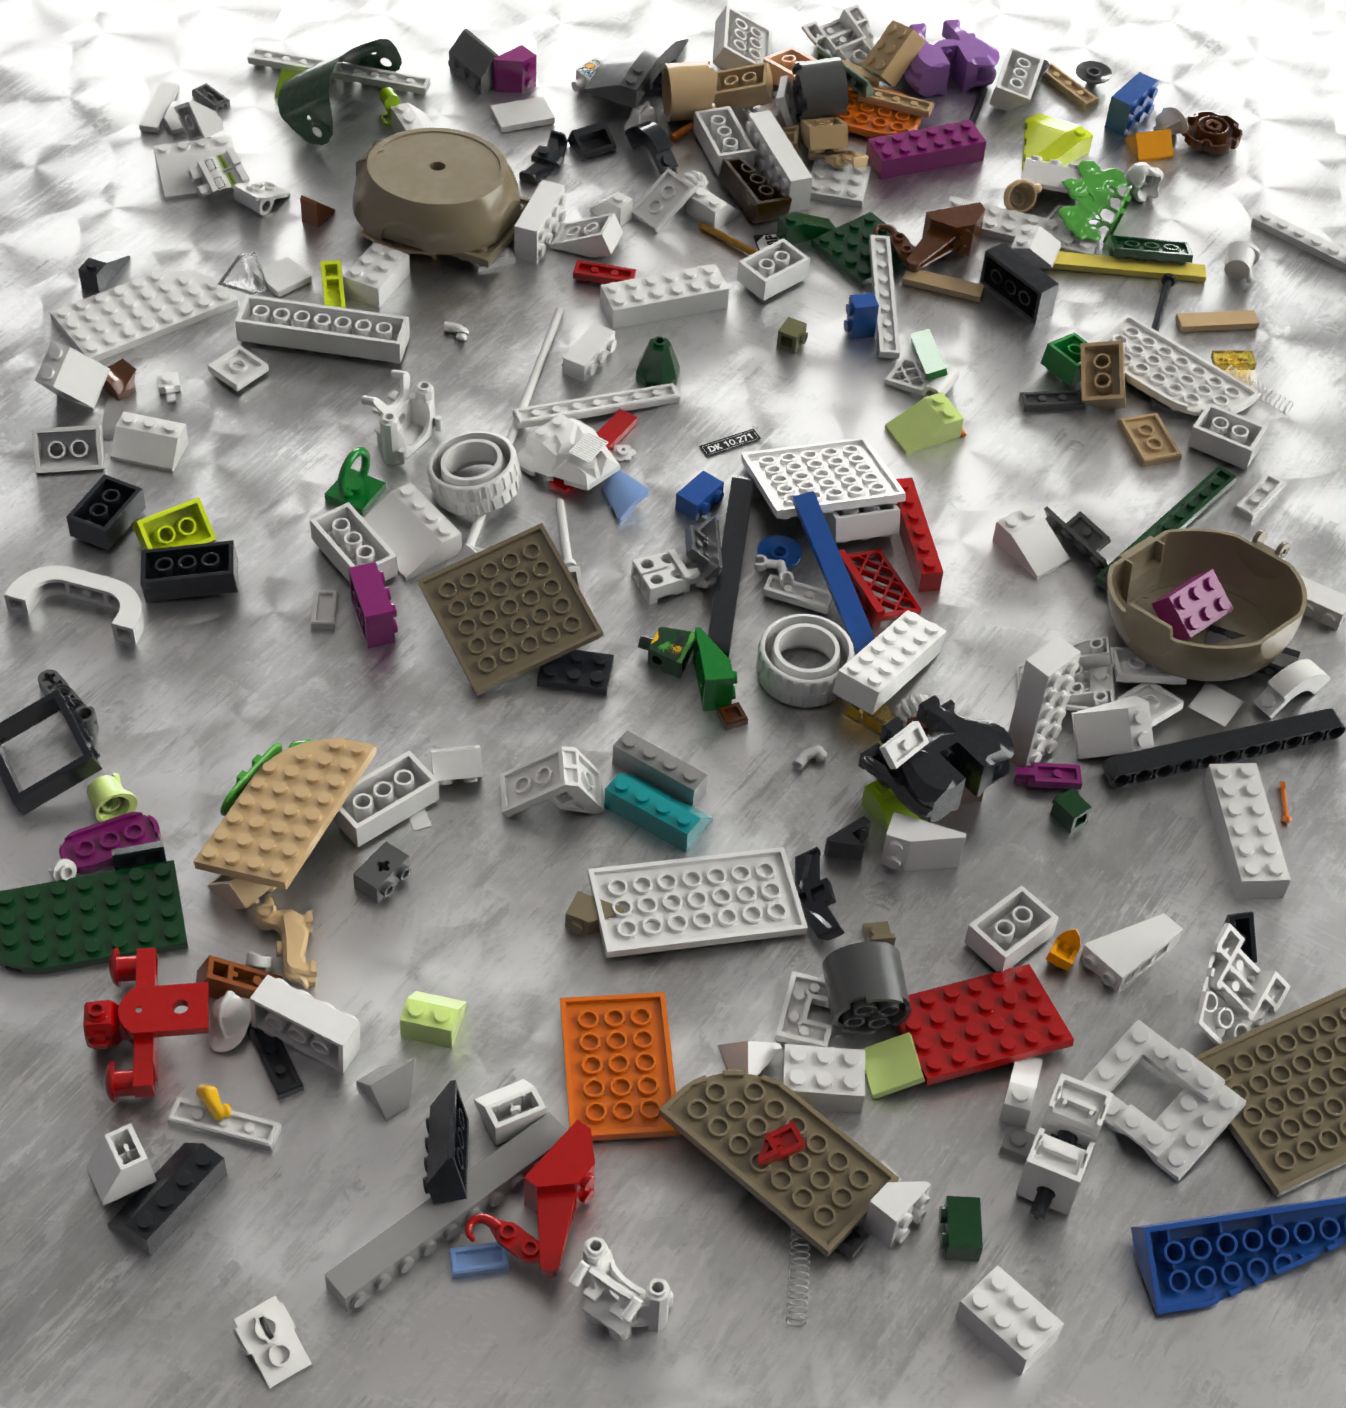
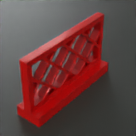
M844 549L839 550L871 629L879 627L881 621L898 619L907 610L918 615L921 614L922 609L881 549L847 554ZM877 557L881 564L871 561L869 559ZM852 561H856L863 565L862 567H859L857 565H854ZM866 565L877 570V572H871L869 570L864 569V567ZM883 572L885 574H888L891 577V579L879 575V573ZM862 575L873 579L872 582L864 580ZM875 581H878L888 586L887 588H883L874 583ZM890 587L899 590L901 595L889 590ZM872 590L882 594V598L875 596ZM885 597H890L898 602L897 604L885 600ZM902 602L904 604H907L911 608L907 609L905 607L900 606V603ZM882 606L892 609L894 611L885 613V610Z

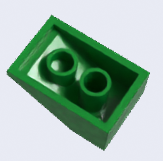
M695 627L693 663L703 711H714L717 708L730 705L732 699L736 698L735 686L733 684H737V672L732 670L730 659L700 627Z

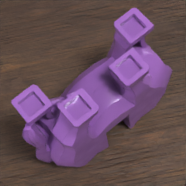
M959 19L945 20L941 34L945 39L935 41L932 44L926 41L903 74L909 86L925 97L936 94L946 95L948 77L953 76L962 93H966L971 88L986 87L995 81L997 75L995 66L999 62L1000 54L993 45L976 38L974 33H967L961 29ZM925 23L911 24L909 26L923 39L926 38L927 26Z

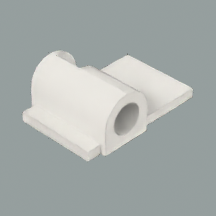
M268 181L245 182L233 185L234 199L263 216L271 211L274 199L290 197V193ZM264 203L269 205L265 211L262 210Z
M276 1295L233 1319L237 1327L233 1332L240 1348L246 1356L252 1355L269 1389L312 1364L294 1331L296 1328L285 1305L283 1302H279Z

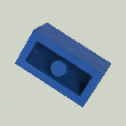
M873 292L849 296V303L846 304L847 318L844 320V330L848 332L851 340L875 337L879 304Z
M703 470L676 493L675 509L697 521L700 517L705 516L715 504H719L724 497V482Z

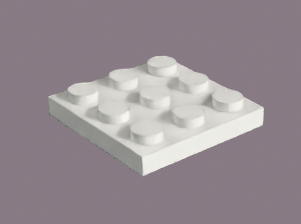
M815 158L811 171L813 178L810 199L862 207L871 174V167L853 168L852 164L849 163L844 164L843 168H833V165L825 164V158Z

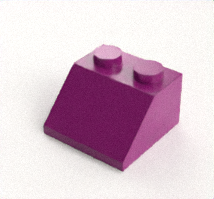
M520 45L493 58L494 91L524 93L536 87L535 53Z

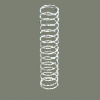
M1289 400L1290 402L1288 403V405H1287V406L1285 405L1284 409L1282 410L1283 413H1284V415H1286V414H1285V411H1286L1287 407H1288L1289 404H1290L1291 402H1293V401Z
M791 1227V1233H792V1234H791L790 1238H791V1240H792V1235H794L795 1233H798V1232L794 1231L793 1228ZM796 1236L798 1237L796 1239H805L804 1237ZM792 1241L790 1242L791 1248L789 1251L791 1255L798 1252H804L809 1254L807 1252L809 1250L802 1251L797 1250L793 1247L800 1245L809 1247L808 1244H810V1242L807 1244L796 1243L798 1245H794L793 1247L791 1245ZM793 1255L794 1257H797V1258H795V1259H793V1260H796V1259H805V1260L809 1261L808 1259H806V1258H808V1257H798V1256ZM791 1260V1261L789 1262V1267H790V1268H789L788 1271H789V1274H790L791 1276H793L792 1274H794V1273H805V1274H807L808 1277H809V1274L806 1273V1272L809 1271L810 1268H809L808 1266H806V1265H808V1264L810 1263V1261H809L807 1264H798V1263H795V1264H797V1265H794V1266H792V1267H795V1266H805V1267L808 1268V1270H806V1271L795 1270V1271H798V1272H794V1273H790V1269H793V1268L790 1266V1263L793 1262V1260ZM789 1275V1276H788V1280H789L790 1282H791V1281H794V1280H805V1281H807L808 1283H807V1284H796V1283H793V1284H795L796 1286L789 1287V1289H788V1291H787L788 1294H789V1290H790L791 1288H793V1287H798V1286H799V1287H805V1288H807V1290H806V1291H796V1290H793V1291H795V1293H792V1294L800 1293V1294H805V1295H807V1294L804 1293V1292H807V1291L809 1290L808 1287L805 1286V1285H808V1284H809V1281L806 1280V1278H808V1277L800 1278V1277L793 1276V1277H795V1278H797V1279L790 1280V1278H789L790 1275ZM807 1295L806 1298L791 1296L795 1298L789 1301L788 1296L787 1308L789 1303L795 1305L788 1308V1310L795 1313L788 1315L786 1322L792 1326L805 1325L807 1323V1316L802 1313H806L808 1310L802 1306L808 1304L803 1299H807L809 1296ZM800 1300L805 1301L807 1304L796 1305L791 1302ZM796 1307H800V1308H805L806 1311H805V1312H796V1311H793V1310H791V1309H792V1308H796ZM799 1314V1315H804V1316H806V1318L801 1317V1316H791V1315ZM787 1319L806 1320V1322L801 1325L790 1324Z

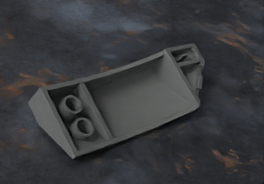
M671 33L628 42L618 46L598 67L584 88V93L636 108L650 85L663 70V65L672 61L676 62L688 43L689 38Z

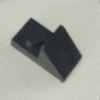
M862 816L826 838L824 854L827 857L861 861L864 853L862 842L869 835L870 821L865 816Z

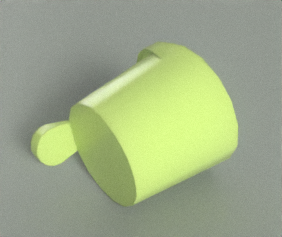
M114 773L112 776H100L94 779L87 787L86 792L97 820L100 822L134 812L137 808L138 802L135 795L123 789L118 773Z

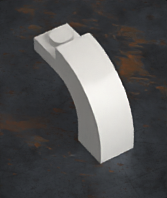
M1302 659L1288 665L1267 682L1269 686L1253 702L1272 719L1296 695L1304 691H1311L1315 695L1331 678L1312 660Z

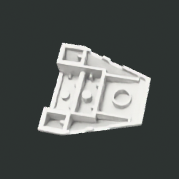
M858 4L845 8L840 18L821 26L815 20L801 27L814 45L821 47L834 57H840L842 60H847L861 67L866 56L869 55L875 46L873 31H870L868 25L869 19Z

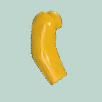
M207 1084L197 1086L196 1095L201 1098L213 1119L222 1121V1118H229L231 1116V1106L228 1103L221 1104L218 1090L215 1086Z

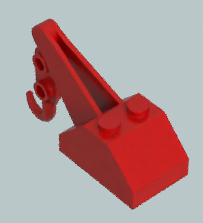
M577 1119L524 1177V1205L537 1214L538 1240L517 1224L496 1219L485 1213L473 1215L468 1219L465 1225L467 1238L474 1242L476 1238L472 1234V1228L476 1224H484L489 1227L496 1242L525 1264H538L540 1272L545 1278H555L560 1272L574 1212L583 1203H589L595 1194V1158L591 1128Z

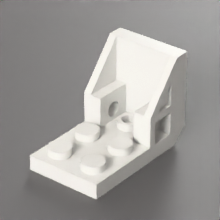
M561 746L500 774L502 813L506 817H510L549 799L559 809L590 814H598L605 811L601 772L575 747Z

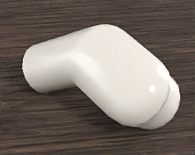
M445 321L444 332L457 334L456 339L458 341L465 342L467 340V336H469L468 329L461 324Z
M814 745L803 749L792 762V765L795 769L802 770L813 757L818 762L824 760L827 752L823 750L824 747L821 745Z

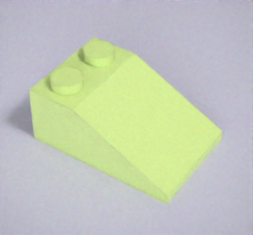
M941 392L923 398L885 424V429L905 454H909L960 438L964 418L945 394Z

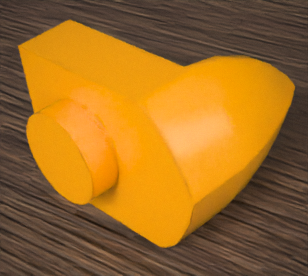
M1077 929L1061 933L1053 943L1046 960L1053 963L1056 967L1069 971L1081 946V939Z

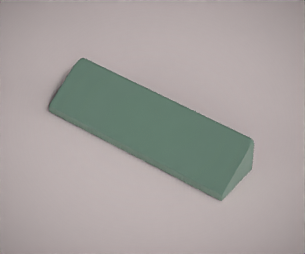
M817 47L816 60L835 58L821 47ZM843 63L847 86L865 98L874 94L870 82Z

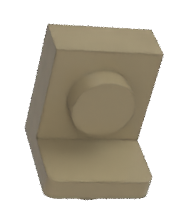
M888 921L863 924L862 932L865 942L874 941L895 945L896 937L894 933L891 934Z

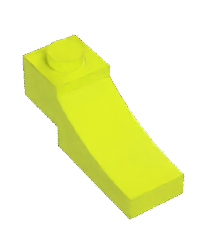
M341 260L320 261L324 305L346 308Z

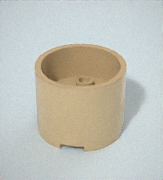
M710 61L666 63L663 65L662 99L665 117L668 122L694 120V111L716 108L712 106V103L715 102L716 83L713 67L709 68Z

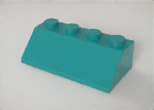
M618 773L605 788L604 807L684 852L690 849L713 821V817L633 773Z

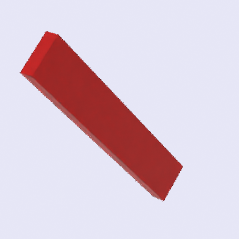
M619 409L597 432V435L609 442L606 447L611 451L637 424L638 417ZM554 477L553 481L550 480L548 482V488L565 496L575 488L565 485L563 479Z

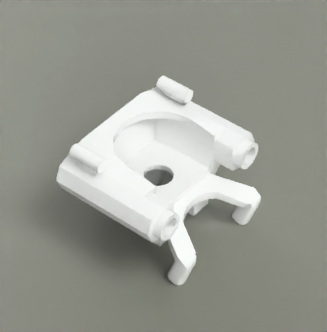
M392 370L391 377L400 379V392L394 390L388 395V399L393 401L392 404L386 405L376 397L362 396L361 398L362 404L373 406L372 412L381 416L380 424L374 428V432L377 433L378 444L382 446L383 460L389 465L406 464V459L432 436L435 428L438 432L442 431V417L435 415L434 387L427 381H421L416 386L415 393H410L409 373Z
M592 1237L585 1241L583 1260L580 1261L568 1281L576 1287L582 1281L586 1286L583 1296L587 1299L582 1311L585 1312L587 1321L595 1325L603 1324L608 1328L610 1336L619 1341L625 1340L630 1336L632 1327L646 1326L648 1330L655 1332L666 1328L669 1308L673 1305V1292L670 1291L668 1283L663 1279L654 1278L646 1287V1290L635 1285L616 1267L612 1251L608 1248L604 1239Z

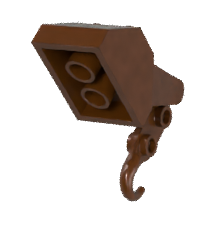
M981 202L926 212L923 236L915 248H913L903 233L898 232L890 224L877 225L873 233L878 235L879 230L888 231L890 234V244L897 256L906 262L907 271L915 273L941 257L955 259L970 256L980 240L985 208Z

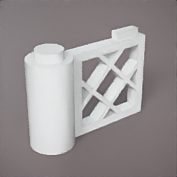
M903 356L885 378V385L916 393L924 398L941 392L946 395L959 378V371L955 366L945 364L948 375L927 380L926 376L921 373L924 371L919 359ZM904 365L913 367L905 370L903 369ZM915 373H917V375H918V376L912 377V378H908V376H907V375H911V374H915ZM902 376H903V378H904L903 380H895V379H894V378L902 377ZM922 382L921 387L912 385L914 383Z

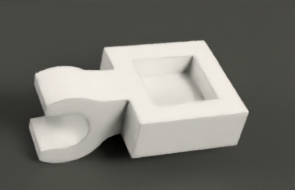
M178 372L156 374L159 394H166L168 403L176 402L175 392H181Z

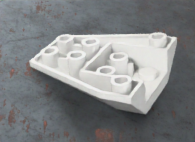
M1109 637L1084 639L1071 644L1081 653L1078 661L1079 667L1074 675L1075 683L1069 694L1071 698L1065 710L1080 711L1116 701ZM1025 663L1017 665L1018 690Z

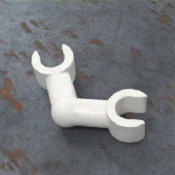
M756 555L755 562L757 563L754 564V570L760 572L767 568L778 569L780 586L783 587L784 579H789L791 584H794V575L787 570L784 560L767 559L764 555Z

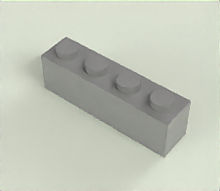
M626 731L613 745L612 764L624 771L633 773L693 807L706 794L707 774L637 735Z

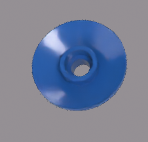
M774 535L763 539L759 543L757 555H764L767 559L772 560L782 559L785 561L786 568L788 569L799 563L802 557V549L792 538Z

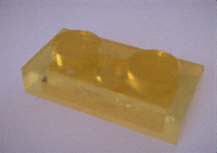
M1252 350L1212 351L1211 353L1213 365L1223 371L1231 365L1233 366L1232 370L1234 368H1237L1236 370H1255L1257 365Z

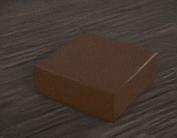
M739 702L717 708V715L726 731L748 724V717Z

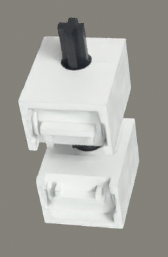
M1063 1073L1060 1075L1048 1105L1042 1127L1039 1128L1028 1155L1016 1191L1017 1195L1033 1201L1029 1214L1034 1215L1033 1218L1037 1220L1039 1218L1045 1219L1049 1208L1069 1215L1113 1097V1093Z

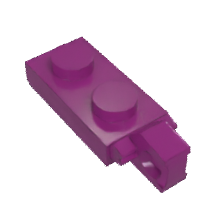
M1033 762L1032 765L1026 767H1015L1013 773L1014 783L1027 784V786L1081 790L1083 785L1080 766L1075 764Z

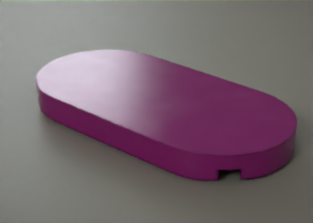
M130 812L84 827L67 835L64 839L65 842L59 848L60 859L73 861L77 868V874H89L114 865L112 849L160 841L159 824L150 815H143L142 812Z

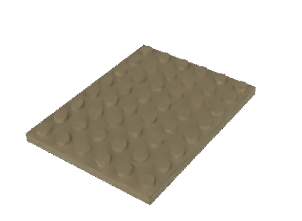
M1346 988L1194 1056L1225 1079V1085L1246 1100L1244 1108L1227 1127L1276 1197L1346 1164Z

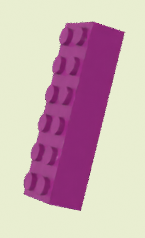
M964 120L962 122L870 138L867 141L866 155L869 156L868 162L874 172L882 180L983 161L987 141L971 120Z

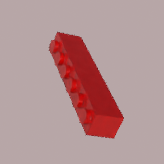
M913 478L896 479L906 493V501L896 504L900 509L899 534L917 591H940L943 569Z

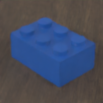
M1139 72L1113 94L1110 100L1105 128L1122 136L1132 131L1138 123H1141L1148 114L1150 115L1155 107L1153 103L1154 98L1158 94L1157 86L1159 80Z

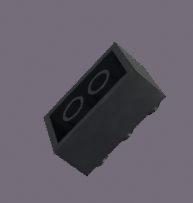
M104 474L67 515L70 536L110 550L131 526V523L146 508L143 488Z

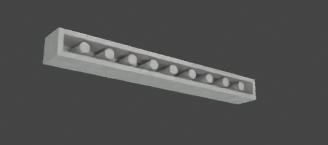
M548 1112L468 1170L467 1199L435 1205L431 1198L327 1272L325 1274L326 1288L346 1312L354 1307L362 1306L375 1291L385 1289L398 1274L408 1272L417 1260L423 1256L431 1255L437 1249V1246L446 1239L454 1238L473 1215L483 1213L491 1206H497L512 1190H519L524 1185V1177L567 1130Z

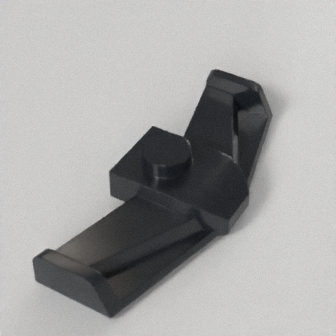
M551 130L547 146L539 145L531 155V162H534V164L525 171H521L519 179L538 184L553 171L559 169L563 163L568 143L565 134Z
M815 847L795 856V886L807 922L818 939L829 941L843 935L845 932L828 908L829 905L836 903V899L828 878L820 880L821 851L818 847Z

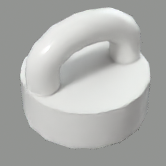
M262 952L247 953L246 966L264 967L263 971H271L272 955Z

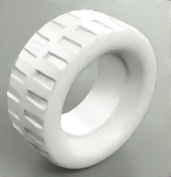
M487 431L466 432L447 439L433 451L427 465L431 490L437 503L451 513L464 516L482 515L503 507L517 494L522 479L520 464L514 446L505 437ZM480 464L493 466L489 471L479 476L468 478L455 476L457 472L469 466Z
M811 614L786 616L768 626L761 636L757 651V676L762 687L772 697L782 703L802 708L823 706L839 698V696L832 693L837 673L840 668L855 656L854 646L848 634L829 619ZM792 648H810L823 653L831 661L819 668L804 669L788 663L781 653Z

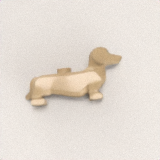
M266 896L263 905L258 906L255 910L257 927L261 930L273 929L280 934L281 941L276 942L277 957H282L283 974L290 982L301 983L305 989L309 988V985L315 986V977L317 975L316 960H310V963L306 964L305 959L308 937L312 934V910L307 911L305 915L290 909L276 910L272 897Z

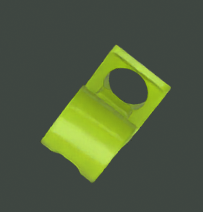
M385 87L380 91L379 99L385 106L387 113L380 114L379 117L385 126L389 127L392 126L391 121L384 119L391 118V107L399 105L400 99L392 88Z

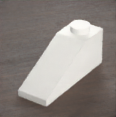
M1031 1057L1014 1062L999 1120L1026 1128L1043 1059Z

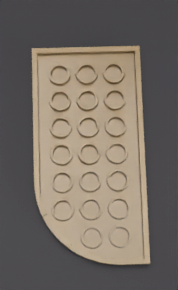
M341 738L321 739L293 746L272 757L255 773L193 861L195 869L287 890L376 755V745Z

